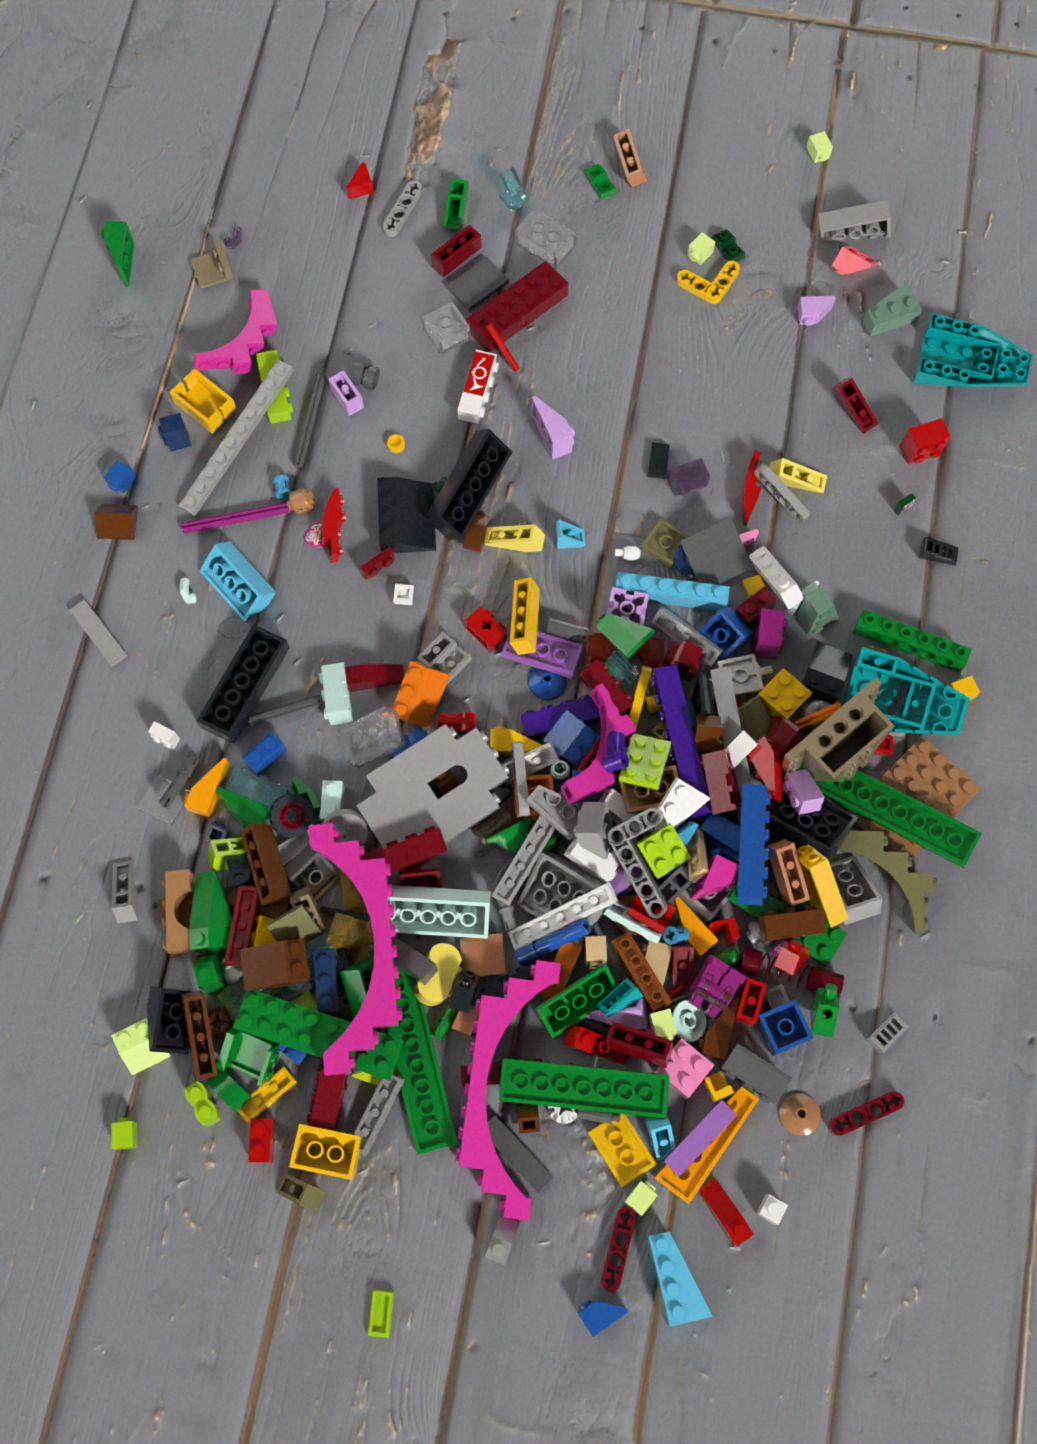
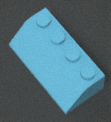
M231 542L215 544L199 570L244 622H248L265 609L276 594V591Z

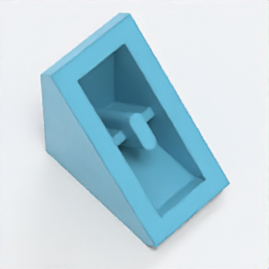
M557 520V549L585 547L584 529Z

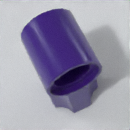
M612 731L607 736V755L603 756V765L609 773L629 766V758L625 752V735L622 732Z

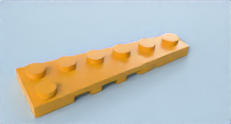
M740 1087L725 1103L737 1115L679 1177L666 1165L654 1179L684 1202L690 1204L759 1098L744 1087Z

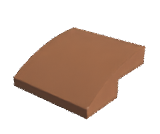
M490 934L488 939L470 937L460 939L463 972L472 971L480 977L507 974L503 934Z

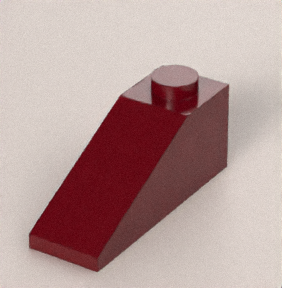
M853 378L844 379L831 388L839 404L863 434L879 424Z
M360 664L345 667L349 692L402 684L405 676L403 664Z

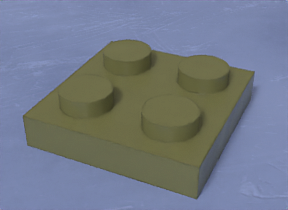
M660 518L641 544L640 549L671 568L674 564V553L681 544L680 540L689 537V535Z

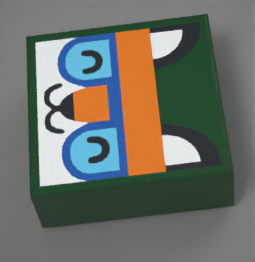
M913 493L897 503L894 509L897 515H900L913 505L916 500Z

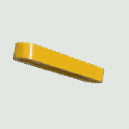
M642 665L632 700L633 705L630 707L628 717L635 725V729L652 671L651 667Z

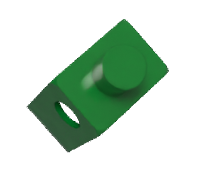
M828 983L825 985V988H817L810 1009L812 1034L833 1037L840 1008L838 988L834 984Z

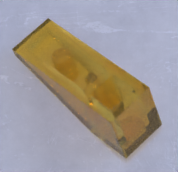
M336 913L327 943L338 948L374 945L372 924Z

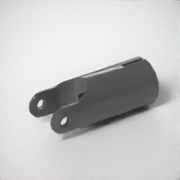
M550 617L546 633L574 641L587 642L590 630L575 623Z

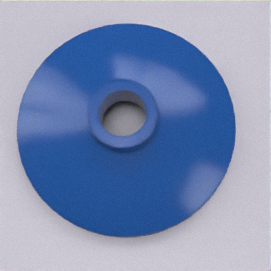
M534 668L529 675L528 684L531 692L536 697L551 700L563 693L566 686V677ZM550 677L551 680L549 682H546L544 678Z

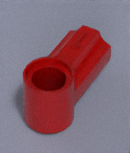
M461 712L459 714L439 713L437 729L446 724L448 728L453 727L455 732L466 735L475 729L476 714L472 712Z

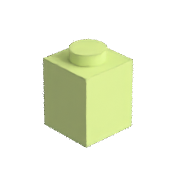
M824 131L809 136L806 148L813 162L816 163L829 159L833 146Z
M702 232L689 245L687 256L693 262L701 265L714 252L715 241Z
M666 1009L649 1015L653 1034L673 1040L677 1030L671 1010Z
M640 1181L624 1202L638 1215L642 1216L658 1196L654 1192L656 1188L648 1181L645 1183Z

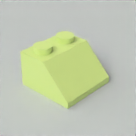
M147 1018L111 1035L119 1055L132 1075L171 1057L170 1053L149 1051Z

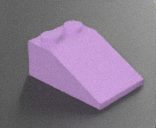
M533 396L532 418L551 458L555 459L571 453L572 445H574L573 436H575L572 425L569 426L564 417L539 398Z

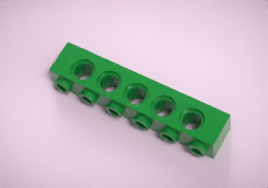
M865 609L860 613L853 630V634L958 673L967 665L972 648Z

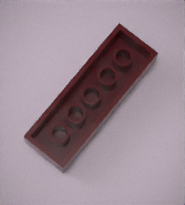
M544 261L466 318V331L487 352L491 353L498 345L486 328L487 324L492 322L503 342H506L568 296L569 283L547 261Z

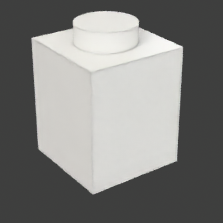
M766 1194L756 1214L774 1225H779L788 1205L770 1194Z

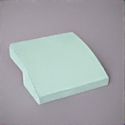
M815 581L801 591L804 598L807 594L815 591L820 582ZM803 600L792 608H787L784 612V618H787V622L797 608L801 607Z

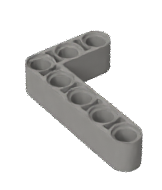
M651 807L612 828L608 832L607 837L647 913L653 918H659L666 912L667 903L632 838L662 822L664 815L658 807ZM650 811L658 814L657 822L650 821L648 817ZM632 821L639 822L641 827L638 832L632 830ZM618 830L622 833L623 838L621 841L615 840L613 836L614 831ZM625 848L632 851L631 859L624 857L623 850ZM635 866L642 869V876L637 877L633 874ZM643 885L651 886L652 894H645L642 890ZM659 903L662 906V912H655L652 904Z

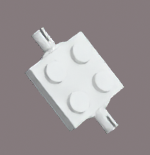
M754 654L717 662L718 668L730 667L735 697L760 692L764 688L762 675L773 673L771 665L760 668Z

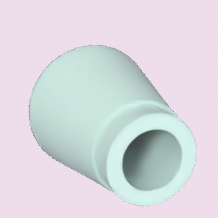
M559 760L551 765L550 771L555 780L562 781L569 775L570 767L565 761Z

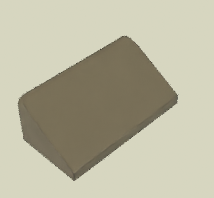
M500 807V809L492 813L471 831L483 846L488 848L492 844H488L485 839L516 823L513 817L503 807Z

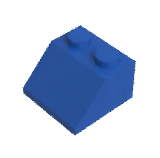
M730 606L720 609L699 631L700 634L723 650L718 657L720 661L725 660L741 648L754 634Z
M565 709L543 738V741L546 743L551 742L555 751L577 767L599 739L600 735Z

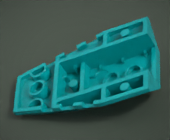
M864 647L861 648L851 673L842 706L873 679L877 678L881 685L879 688L880 692L877 694L878 697L874 700V705L894 724L890 733L960 734L970 700L969 697L943 684L938 679L924 673L899 657ZM903 685H908L909 691L903 698V703L899 704L898 710L894 715H888L887 709L893 703V698L898 695Z

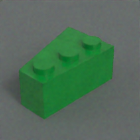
M366 957L341 971L354 1018L358 1014L369 989L374 967V957Z

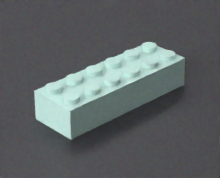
M392 885L393 896H389V901L394 906V916H391V925L395 924L396 933L488 939L491 891ZM371 919L367 922V931H373Z

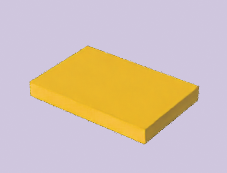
M621 1114L620 1122L613 1121L612 1124L601 1123L587 1132L621 1188L657 1165L626 1114Z

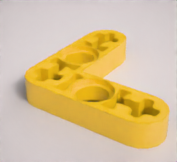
M728 261L712 283L689 270H681L677 274L676 283L681 288L711 304H717L737 278L740 266L735 261ZM732 268L735 269V270H732V271H731L730 276H729V275H728V271L731 270ZM723 279L727 281V284L721 285L718 281ZM702 284L704 288L699 290L695 288V285ZM716 289H717V290H718L717 295L712 296V295L716 292Z

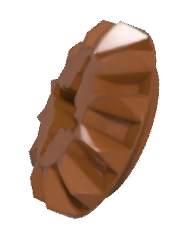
M217 1007L209 1010L208 1019L212 1039L224 1040L227 1032L234 1026L236 1018L229 1009ZM218 1015L222 1021L228 1022L221 1025L220 1032L217 1026L211 1025L217 1022Z

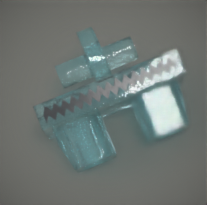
M615 650L607 661L610 664L609 668L612 670L610 676L618 677L628 686H631L642 671V668L638 663H634L631 666L628 662L630 657L627 659L621 652Z

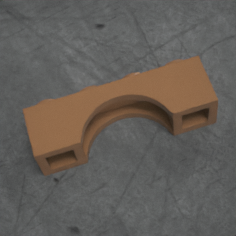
M189 869L165 871V878L162 879V887L165 890L166 896L162 900L163 909H166V917H163V928L166 929L163 947L171 955L195 953V951L190 950L189 928L182 926L178 917L182 901L194 893L193 873Z

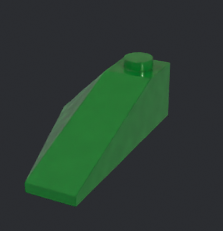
M216 871L196 873L189 941L190 950L198 953L227 950L233 919Z

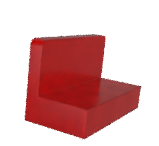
M642 888L645 894H652L649 890ZM637 894L626 914L662 934L675 912L676 906L666 901V912L659 918H653L647 913ZM659 903L652 904L655 912H662V906Z
M735 917L711 922L708 926L712 933L723 931L726 946L735 944L740 938Z

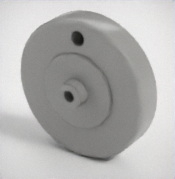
M341 809L334 811L322 822V824L333 823L335 829H339L340 840L336 841V843L359 840L361 846H364L369 836L368 823L363 815L354 810Z

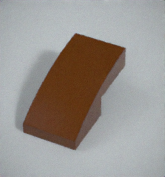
M478 514L475 516L465 534L462 548L481 551L490 517Z

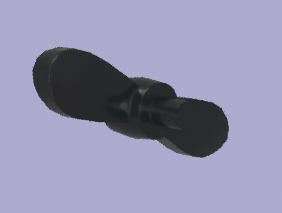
M903 685L898 695L893 698V703L887 709L888 715H894L897 712L899 704L903 703V698L909 691L908 685Z

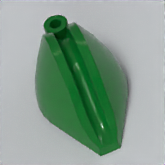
M531 816L485 840L488 844L500 846L505 852L516 854L531 830L530 825L533 822V818Z

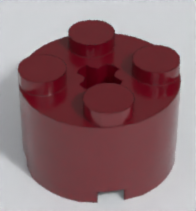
M673 640L668 647L663 666L677 665L680 678L685 681L697 678L704 663L706 653L702 654V649L695 644L686 641L676 644L677 640Z

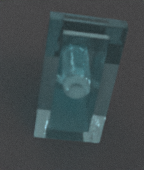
M514 167L499 175V197L511 211L520 208L525 203V191Z

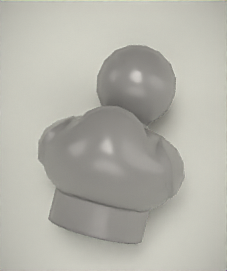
M756 921L750 922L745 935L755 946L759 942H766L761 940L759 923Z

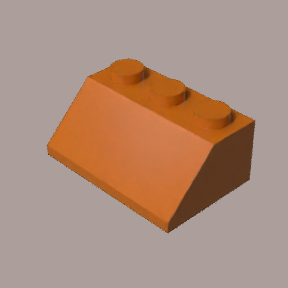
M410 661L390 715L412 724L430 728L450 675L418 661Z

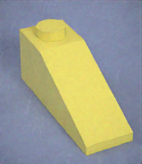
M784 458L770 462L769 468L786 486L824 493L827 475Z
M535 524L487 527L484 544L486 546L522 552L542 551L545 534Z

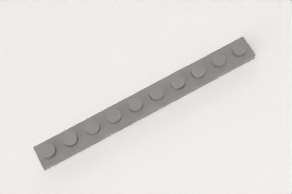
M277 360L178 505L180 509L194 517L196 516L294 372L292 366Z

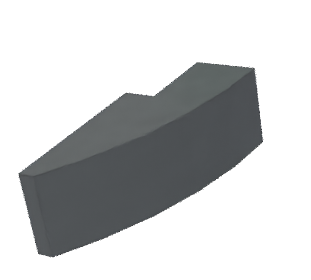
M393 938V945H397L398 957L394 958V964L409 976H413L426 985L438 971L436 964L414 948Z

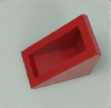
M364 162L361 163L346 186L349 199L374 193L372 180Z

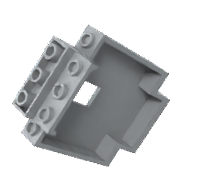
M445 724L366 775L376 793L356 806L383 848H386V844L397 840L398 843L405 841V836L416 833L418 836L423 834L424 829L431 826L441 828L447 843L500 809L498 804L501 801L495 792L491 794L490 791L501 787L509 779L507 774L510 771L504 763L500 765L497 757L499 755L494 747L489 748L486 741L489 739L483 730L479 732L475 728L456 740L455 738L458 735L453 727L448 728ZM453 766L464 767L467 771L466 781L437 799L428 783Z

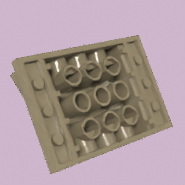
M877 678L873 679L784 755L781 775L785 777L786 773H794L799 771V767H801L803 770L807 769L814 781L842 782L844 779L850 780L856 774L859 766L861 768L865 767L871 761L870 759L876 752L875 750L894 727V724L874 705V700L880 692L881 682Z

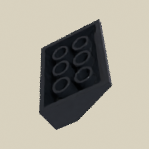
M400 477L377 478L379 545L381 552L388 547L394 553L436 551L435 527L425 519L434 503L433 483Z
M782 790V800L778 801L773 798L770 801V805L766 806V811H770L769 823H765V829H769V835L779 841L786 839L793 842L796 851L800 847L809 844L830 862L859 817L825 798L820 811L799 815L796 809L792 807L787 794Z

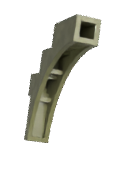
M851 830L838 851L865 857L889 873L901 887L909 902L913 915L914 933L924 934V930H928V918H924V910H928V898H924V894H933V890L937 888V878H933V873H908V869H912V857H908V852H884V848H888V836H884V832Z

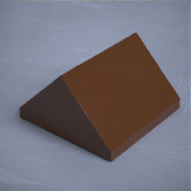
M101 504L94 512L97 538L134 540L138 505Z

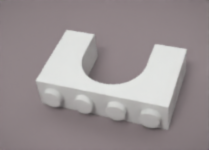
M613 788L605 790L598 801L607 802L610 816L617 826L640 814L626 813L622 795ZM632 821V830L638 832L641 827L639 822ZM619 831L618 841H621L622 838H623V835H622V833ZM637 836L632 838L634 844L637 843ZM574 838L564 853L567 858L601 882L611 881L617 873L615 870L621 865L613 849L609 851L608 859H602L582 848L577 838ZM627 848L623 850V855L625 858H627L626 853L629 850Z

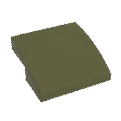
M757 695L741 704L742 707L738 708L741 730H745L755 741L764 736L766 737L772 724L760 696Z
M303 904L298 905L267 924L268 930L277 942L304 938L306 945L323 935L322 930L314 918H311Z

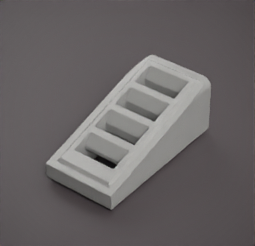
M894 1011L866 1040L881 1055L909 1028V1025ZM893 1019L902 1026L900 1030L892 1022ZM888 1024L896 1032L895 1035L886 1027ZM882 1030L891 1037L890 1040L881 1032ZM877 1035L885 1041L884 1045L876 1038Z

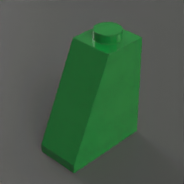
M217 951L196 956L193 970L198 988L208 995L225 989L227 985L223 978Z

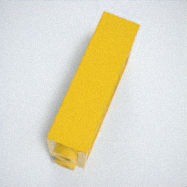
M809 844L800 847L797 850V855L810 897L808 902L810 905H815L816 908L823 909L824 921L832 928L849 918L828 859Z

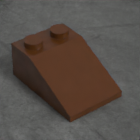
M304 938L284 940L240 950L244 991L305 984L309 980Z

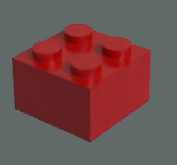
M937 419L908 428L900 448L908 464H918L927 458L939 457L951 435L943 419Z

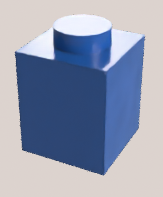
M116 460L104 478L111 490L125 493L136 478V475L131 467Z

